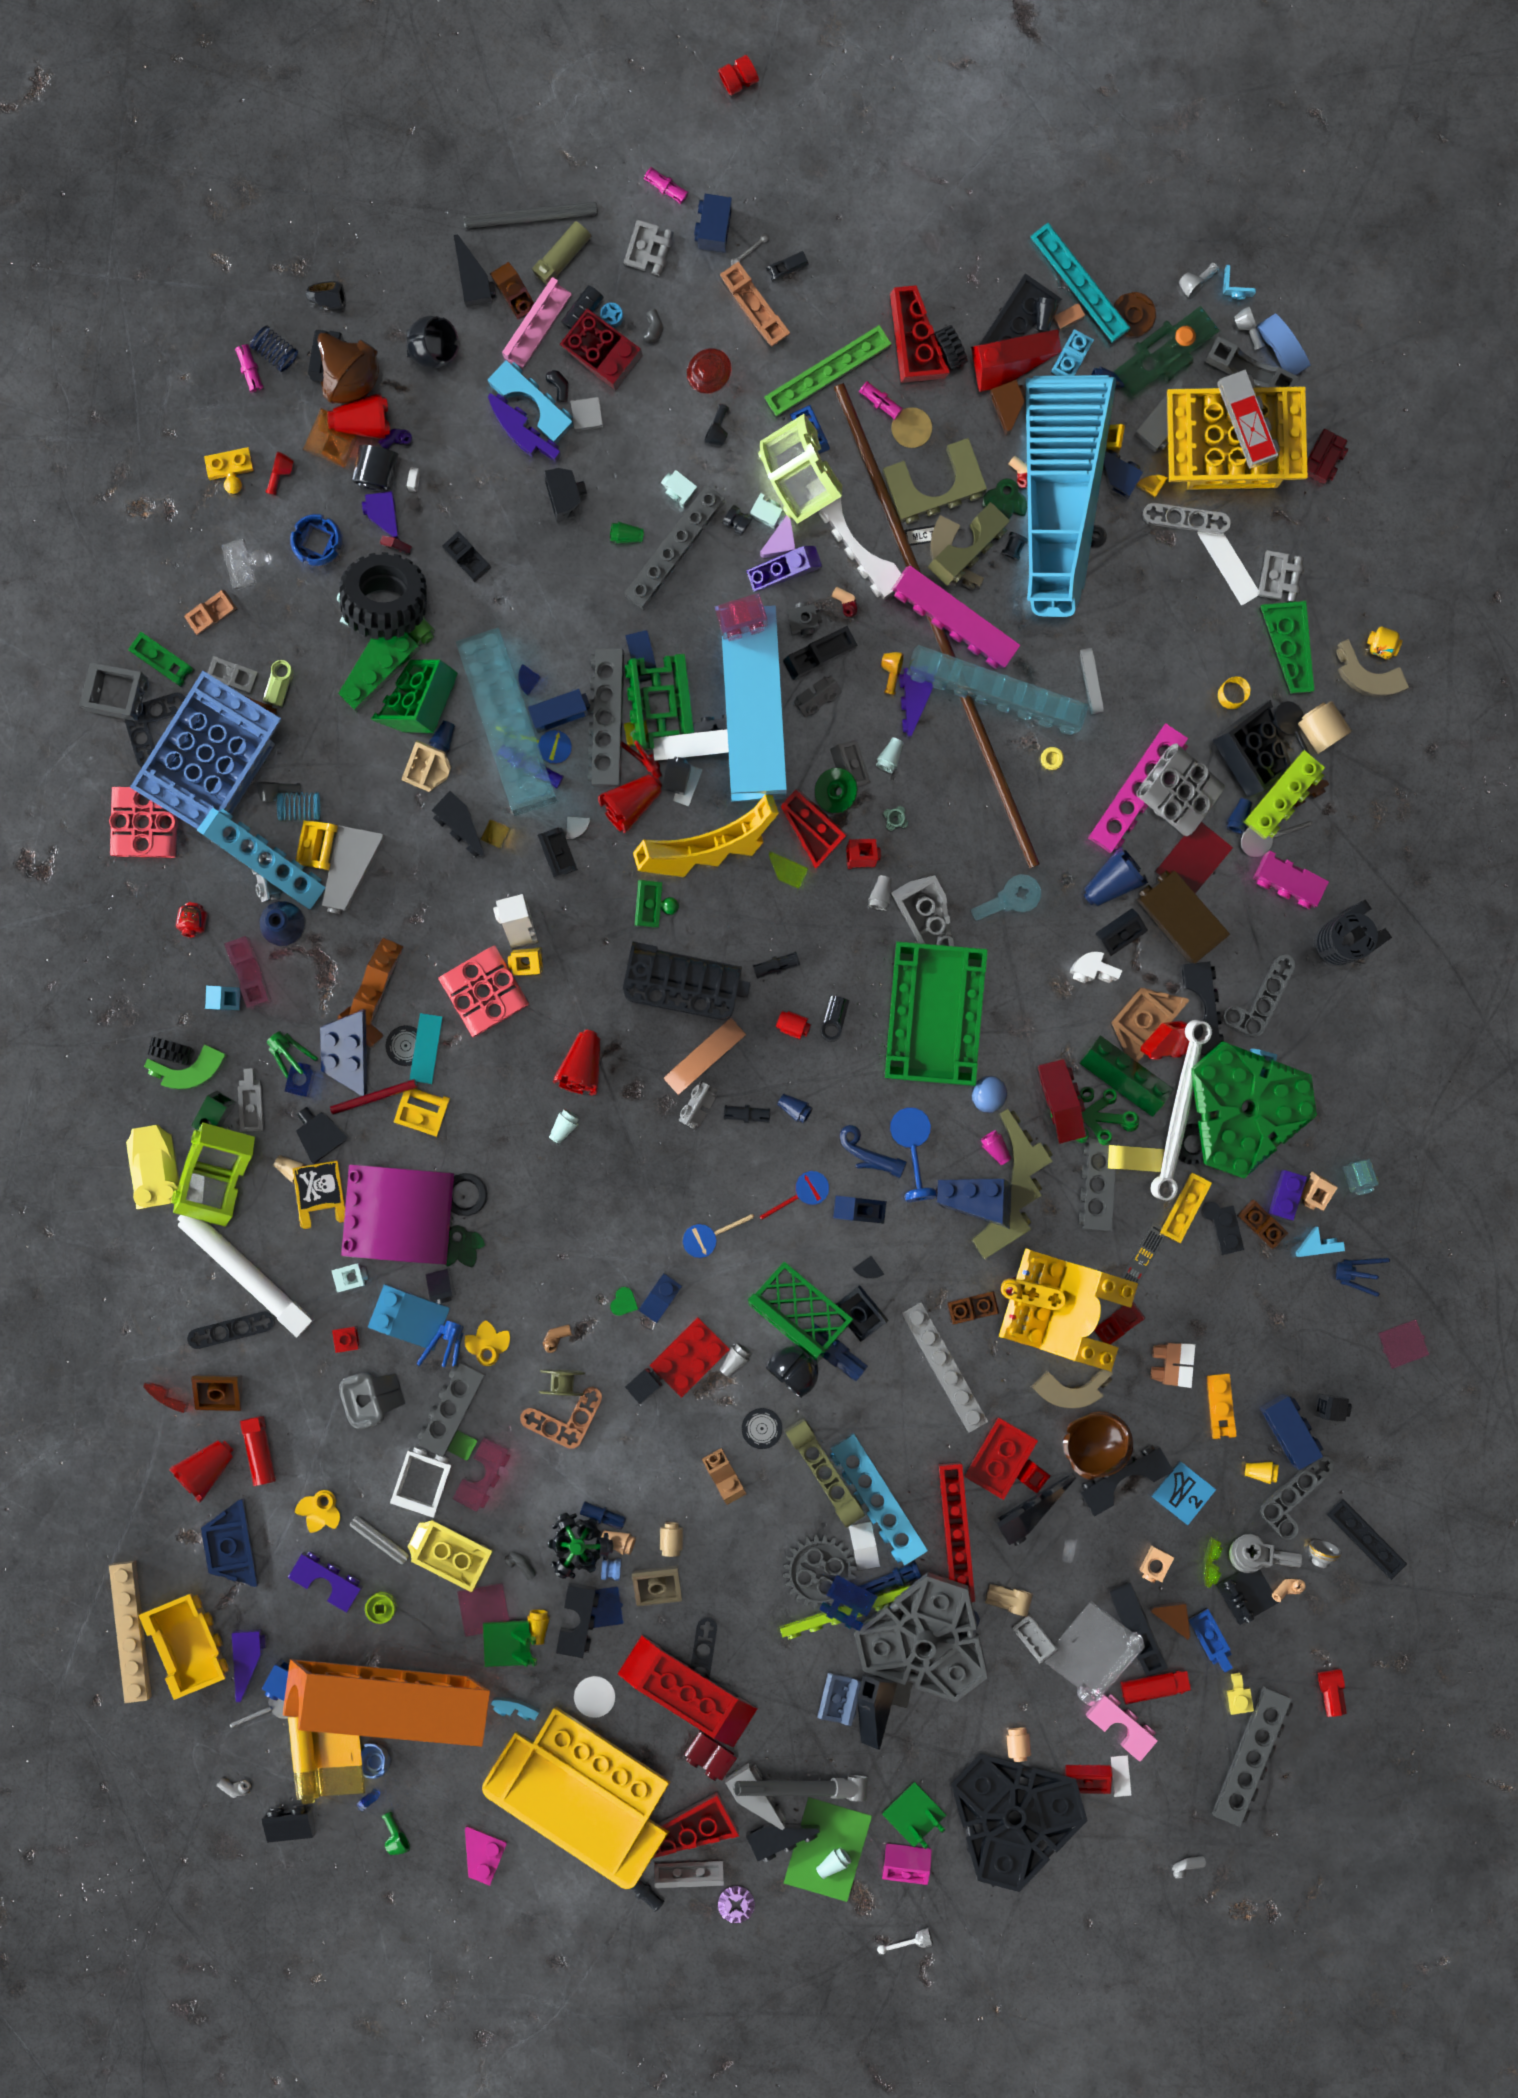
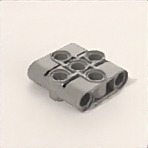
M1176 743L1172 744L1164 752L1139 787L1137 796L1150 806L1156 815L1163 817L1184 836H1188L1195 831L1223 792L1225 785L1208 771L1206 765L1199 763ZM1196 768L1195 774L1192 775L1193 769ZM1165 773H1167V778H1166V780L1164 781V780H1163L1164 775H1165ZM1182 786V792L1179 794V789ZM1198 799V804H1197V806L1195 807V806H1194L1195 801ZM1169 804V810L1166 812V807Z

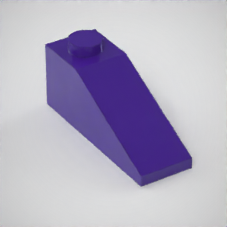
M262 1629L237 1630L232 1633L236 1702H241L244 1699L263 1654V1648H267L266 1634L262 1635Z

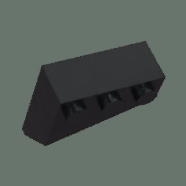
M1271 700L1242 716L1212 739L1248 797L1266 790L1291 766L1285 743L1280 740L1277 731L1278 727L1271 712V708H1273Z

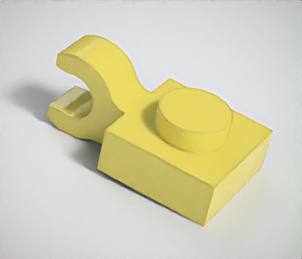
M1240 1672L1231 1674L1233 1690L1227 1691L1230 1714L1253 1712L1250 1688H1243V1679Z

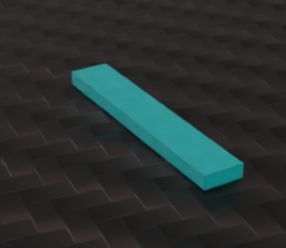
M1049 223L1030 236L1112 343L1131 330Z

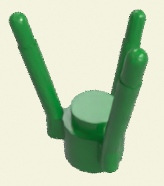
M278 1031L267 1040V1044L270 1046L269 1051L275 1057L287 1079L290 1075L279 1054H284L299 1074L304 1073L287 1051L290 1048L288 1043L314 1061H318L315 1055L293 1040L288 1033L284 1035L281 1031Z

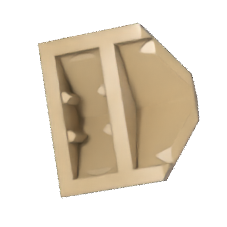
M416 740L401 780L428 792L432 791L439 784L447 780L450 773L451 765L446 753Z

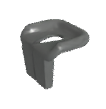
M357 1373L343 1378L339 1386L347 1419L356 1429H365L378 1425L383 1421L385 1413L405 1404L396 1373L375 1378L369 1373ZM368 1395L371 1398V1402L362 1407L358 1403V1396Z

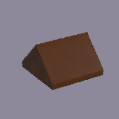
M196 1374L192 1376L195 1410L241 1411L242 1375Z

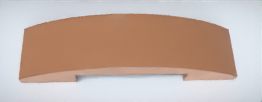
M739 262L720 274L740 307L771 347L790 335L789 330L778 315H775Z
M730 1018L664 1077V1080L679 1095L745 1037L746 1034Z

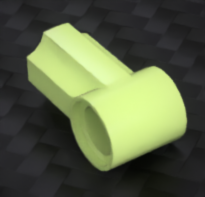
M278 660L271 666V675L263 702L279 707L283 706L290 680L294 675L293 668L288 662ZM281 666L288 668V673L284 677L277 676V670Z

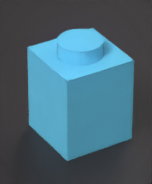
M206 986L205 1008L239 1010L241 988Z

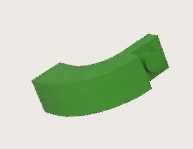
M204 1045L198 1059L189 1068L173 1070L152 1059H147L144 1067L149 1069L148 1074L160 1079L161 1076H164L160 1085L173 1089H192L204 1085L214 1078L221 1070L228 1055L208 1045Z

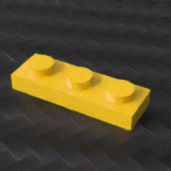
M1191 1172L1160 1233L1181 1244L1212 1183Z

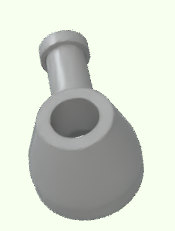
M1211 263L1199 276L1187 272L1180 279L1179 284L1188 298H1192L1202 289L1205 282L1214 274H1217L1220 269L1215 263Z
M1249 306L1240 311L1234 319L1239 331L1249 330L1254 350L1265 347V344L1262 342Z

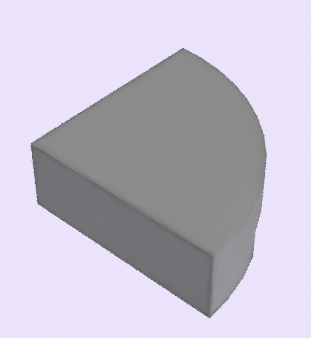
M568 817L566 840L576 839L581 836L589 827L590 818Z

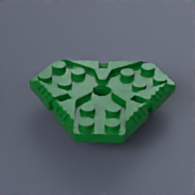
M1223 1041L1191 1068L1196 1110L1202 1116V1120H1199L1198 1124L1204 1164L1245 1179L1264 1160L1277 1151V1146L1281 1143L1285 1144L1301 1128H1304L1317 1116L1312 1075L1271 1059L1267 1061L1261 1055ZM1262 1068L1265 1069L1263 1077L1259 1076ZM1248 1100V1108L1243 1111L1242 1105ZM1216 1111V1117L1211 1118L1210 1112ZM1273 1132L1275 1137L1270 1140L1268 1135Z

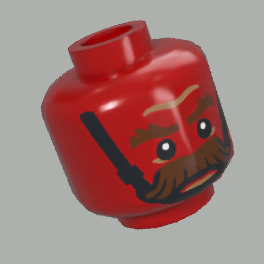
M186 903L178 910L176 928L182 932L183 936L194 938L195 935L204 932L207 912L200 904Z

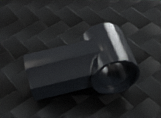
M830 995L821 1029L822 1037L826 1041L835 1042L840 1038L850 1000ZM830 1025L838 1029L837 1035L833 1037L825 1033L826 1027Z

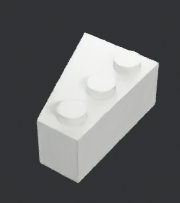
M520 894L496 901L497 907H493L496 920L504 928L511 949L538 943L525 896Z

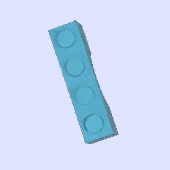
M506 360L488 379L489 385L505 399L514 396H524L533 400L540 409L538 430L547 439L557 444L573 427V422L571 421L573 417L564 408L559 410L554 405L556 401L548 393L543 395L538 390L540 386L532 378L529 377L527 380L521 374L523 370L516 363L510 364Z

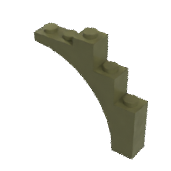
M1006 1109L999 1113L1009 1135L1013 1156L1010 1229L990 1222L983 1231L971 1239L983 1259L991 1256L1031 1230L1028 1226L1031 1224L1030 1219L1025 1212L1020 1213L1019 1210L1042 1196L1039 1192L1042 1190V1187L1036 1178L1031 1179L1030 1176L1053 1162L1050 1158L1053 1154L1047 1144L1043 1146L1040 1142L1034 1146L1030 1144L1033 1139L1027 1130L1022 1131L1018 1123L1021 1121L1014 1110L1010 1112Z

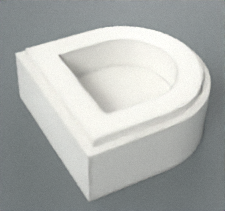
M410 468L407 481L408 492L416 493L418 491L420 480L419 468Z

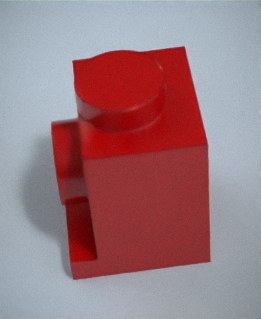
M849 839L846 846L847 868L875 867L877 861L881 859V849L877 847L876 839Z

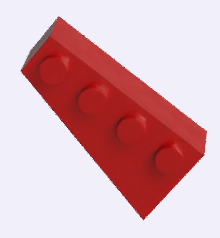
M917 285L894 287L890 293L901 383L945 379L950 372L947 365H945L941 348L937 344L933 327L930 325L926 315L927 312Z

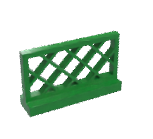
M785 1262L781 1264L756 1294L753 1293L748 1299L751 1308L817 1363L853 1322V1318ZM784 1270L788 1271L792 1275V1283L779 1284V1275ZM793 1287L794 1299L780 1300L779 1288ZM795 1287H807L810 1297L796 1298ZM777 1288V1300L768 1301L762 1296L767 1289ZM813 1301L825 1302L827 1312L813 1313ZM797 1302H810L811 1313L797 1314ZM794 1303L795 1314L784 1315L781 1312V1304ZM840 1315L846 1321L840 1327H831L830 1316ZM827 1316L828 1328L815 1329L814 1317ZM811 1317L812 1329L802 1330L798 1326V1318ZM817 1332L829 1333V1340L823 1347L815 1341V1333Z

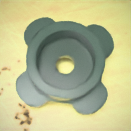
M898 806L897 809H886L883 816L887 820L886 828L889 831H893L898 827H907L908 820L905 819L904 807Z

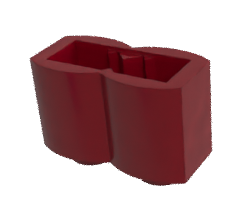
M701 1730L684 1753L689 1764L695 1768L698 1765L706 1770L705 1775L714 1781L717 1778L722 1781L738 1758L735 1753Z

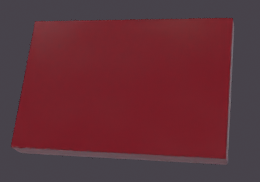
M1200 822L1192 834L1182 837L1154 872L1160 875L1165 870L1168 872L1171 870L1176 871L1196 894L1233 847L1203 822Z

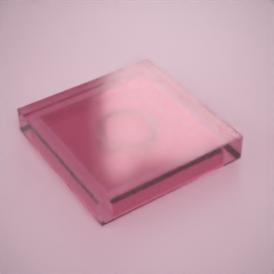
M503 1583L476 1587L473 1592L466 1589L457 1591L465 1637L483 1634V1623L509 1622Z

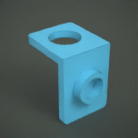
M1226 265L1224 269L1223 295L1232 296L1233 299H1245L1246 296L1253 297L1256 293V288L1229 287L1230 265Z

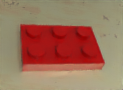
M697 1317L649 1366L682 1398L730 1348Z
M998 1417L964 1477L1004 1500L1038 1440Z

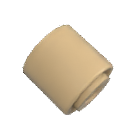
M1332 701L1327 704L1325 702L1305 714L1302 717L1303 720L1298 723L1317 754L1352 732Z

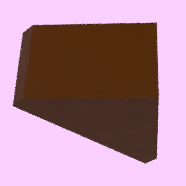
M1185 1602L1150 1607L1149 1610L1187 1640L1190 1638Z

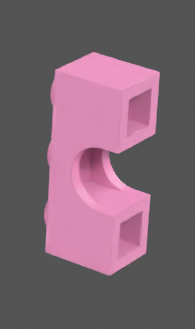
M1103 1693L1088 1710L1086 1716L1104 1732L1114 1723L1126 1725L1128 1732L1121 1745L1138 1761H1141L1158 1741L1154 1737L1156 1732L1147 1724L1141 1726L1136 1721L1138 1717L1129 1709L1126 1712L1119 1707L1121 1702L1110 1694L1107 1697Z

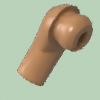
M569 1324L548 1331L543 1341V1347L546 1352H555L560 1339L572 1335Z

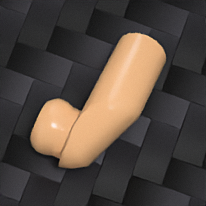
M1286 1579L1272 1593V1597L1275 1601L1281 1602L1286 1595L1302 1593L1306 1588V1584L1300 1579Z

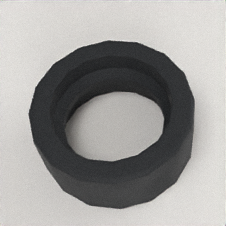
M462 1173L455 1175L453 1189L459 1182H471L478 1188L479 1198L476 1204L469 1208L457 1206L452 1198L451 1212L459 1216H470L478 1213L483 1209L487 1201L486 1185L474 1174Z

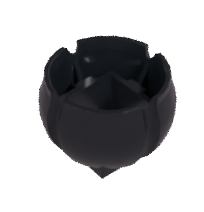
M425 316L418 319L407 330V357L412 358L419 365L428 368H439L455 358L459 347L455 345L458 335L452 323L446 318Z
M797 1345L785 1347L777 1351L770 1358L766 1367L781 1383L785 1382L787 1384L786 1387L800 1398L814 1388L818 1379V1363Z

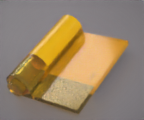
M288 1717L297 1800H301L302 1804L314 1803L315 1798L320 1796L365 1793L359 1736L300 1731L297 1729L298 1717Z

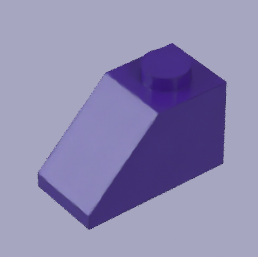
M393 492L365 495L366 501L362 502L363 514L368 515L369 520L390 537L400 540Z

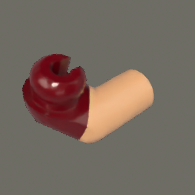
M836 586L831 597L842 602L843 614L846 617L855 616L858 610L855 596Z

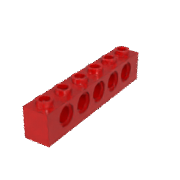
M962 1463L938 1464L949 1580L967 1585L971 1600L975 1602Z

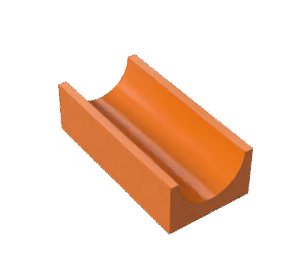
M290 1659L282 1715L298 1717L297 1729L300 1731L482 1747L490 1691L470 1676Z

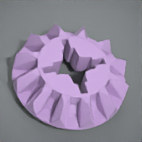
M741 1886L727 1888L722 1892L718 1900L720 1914L723 1919L731 1923H742L749 1919L755 1907L752 1894ZM744 1898L740 1904L743 1912L737 1908L730 1912L732 1908L731 1900L737 1902Z

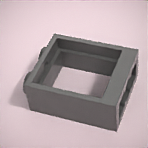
M90 663L79 706L86 712L137 721L138 716L143 711L142 700L144 693L147 692L149 687L148 677L138 671ZM105 674L133 679L126 709L97 704Z

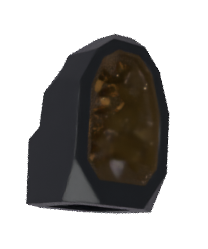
M320 282L309 286L306 290L308 300L321 307L333 310L344 308L345 292L343 284L340 282Z

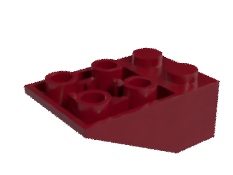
M586 309L560 343V346L615 391L643 356L641 348L589 309Z

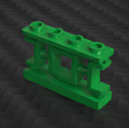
M685 654L665 656L663 658V668L645 669L644 658H631L627 661V665H625V677L629 678L630 687L627 688L628 700L632 701L633 709L630 710V721L634 723L635 732L632 735L633 744L637 740L644 750L654 749L653 738L694 733ZM673 671L674 685L661 686L660 674H668ZM651 675L652 687L640 689L638 676ZM667 692L669 713L650 714L648 693ZM678 714L679 730L667 731L665 719L676 718ZM643 719L644 721L656 720L658 732L645 734Z

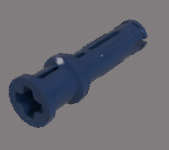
M914 1560L912 1564L900 1569L896 1567L892 1570L893 1573L854 1587L853 1591L857 1601L897 1585L902 1588L906 1583L920 1579L922 1575L916 1561Z

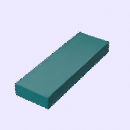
M420 1013L409 1081L415 1079L416 1082L432 1084L442 1016Z

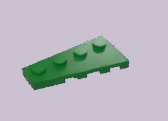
M1306 601L1260 605L1290 694L1314 692Z

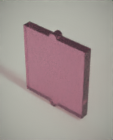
M1416 1319L1378 1333L1384 1348L1382 1352L1386 1353L1391 1369L1429 1355L1424 1342L1425 1336L1421 1334Z

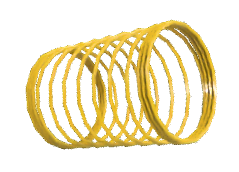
M1234 676L1229 678L1218 691L1219 702L1227 709L1239 708L1250 696V685L1242 677ZM1230 682L1240 685L1245 693L1244 701L1241 703L1228 701L1223 692L1224 685Z

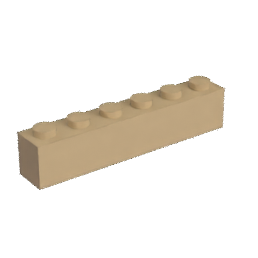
M136 1560L113 1563L109 1565L124 1703L147 1701L152 1695L144 1627L138 1616L142 1614L137 1564Z

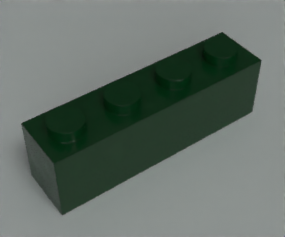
M1101 1035L1088 1049L1079 1063L1152 1117L1165 1104L1174 1090Z

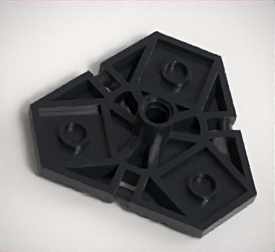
M980 1754L951 1784L963 1828H966L968 1835L966 1841L976 1877L979 1882L1020 1892L1050 1861L1049 1857L1054 1852L1057 1853L1088 1821L1076 1779L1033 1767L1032 1770L1023 1768L1024 1765ZM1021 1777L1029 1779L1028 1787L1019 1784ZM1016 1811L1021 1814L1022 1820L1019 1824L1013 1825L1009 1822L1008 1817L1011 1812ZM982 1823L984 1832L977 1834L974 1825ZM1042 1839L1048 1844L1043 1851L1037 1847V1844Z

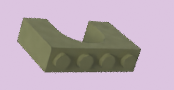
M969 438L947 445L946 451L955 473V483L944 495L930 497L920 493L912 483L905 461L883 468L882 473L901 523L906 521L907 524H911L920 520L919 516L927 514L930 517L940 513V509L949 506V509L961 506V501L967 499L976 501L984 497L983 494L986 493L987 487Z

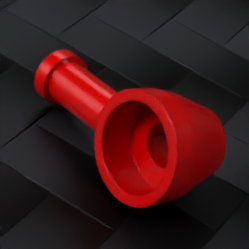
M277 451L266 493L277 495L276 490L280 475L291 473L294 460L284 453Z

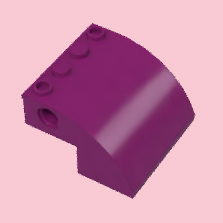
M349 1165L341 1256L446 1265L454 1173Z

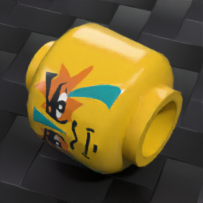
M1381 626L1376 632L1371 631L1367 644H1370L1371 654L1388 660L1392 656H1397L1403 640L1400 639V634L1397 631Z

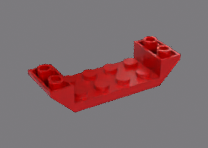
M641 1635L618 1672V1675L636 1690L710 1737L733 1748L758 1709L740 1696L737 1698L661 1649V1646Z

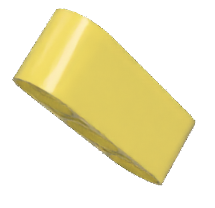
M1109 1145L1108 1168L1161 1172L1165 1149Z

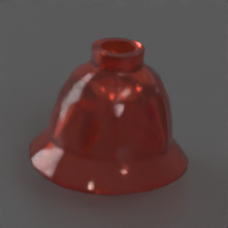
M708 348L698 352L691 359L687 367V380L690 386L697 392L704 394L713 393L721 389L731 375V362L728 356L715 348Z

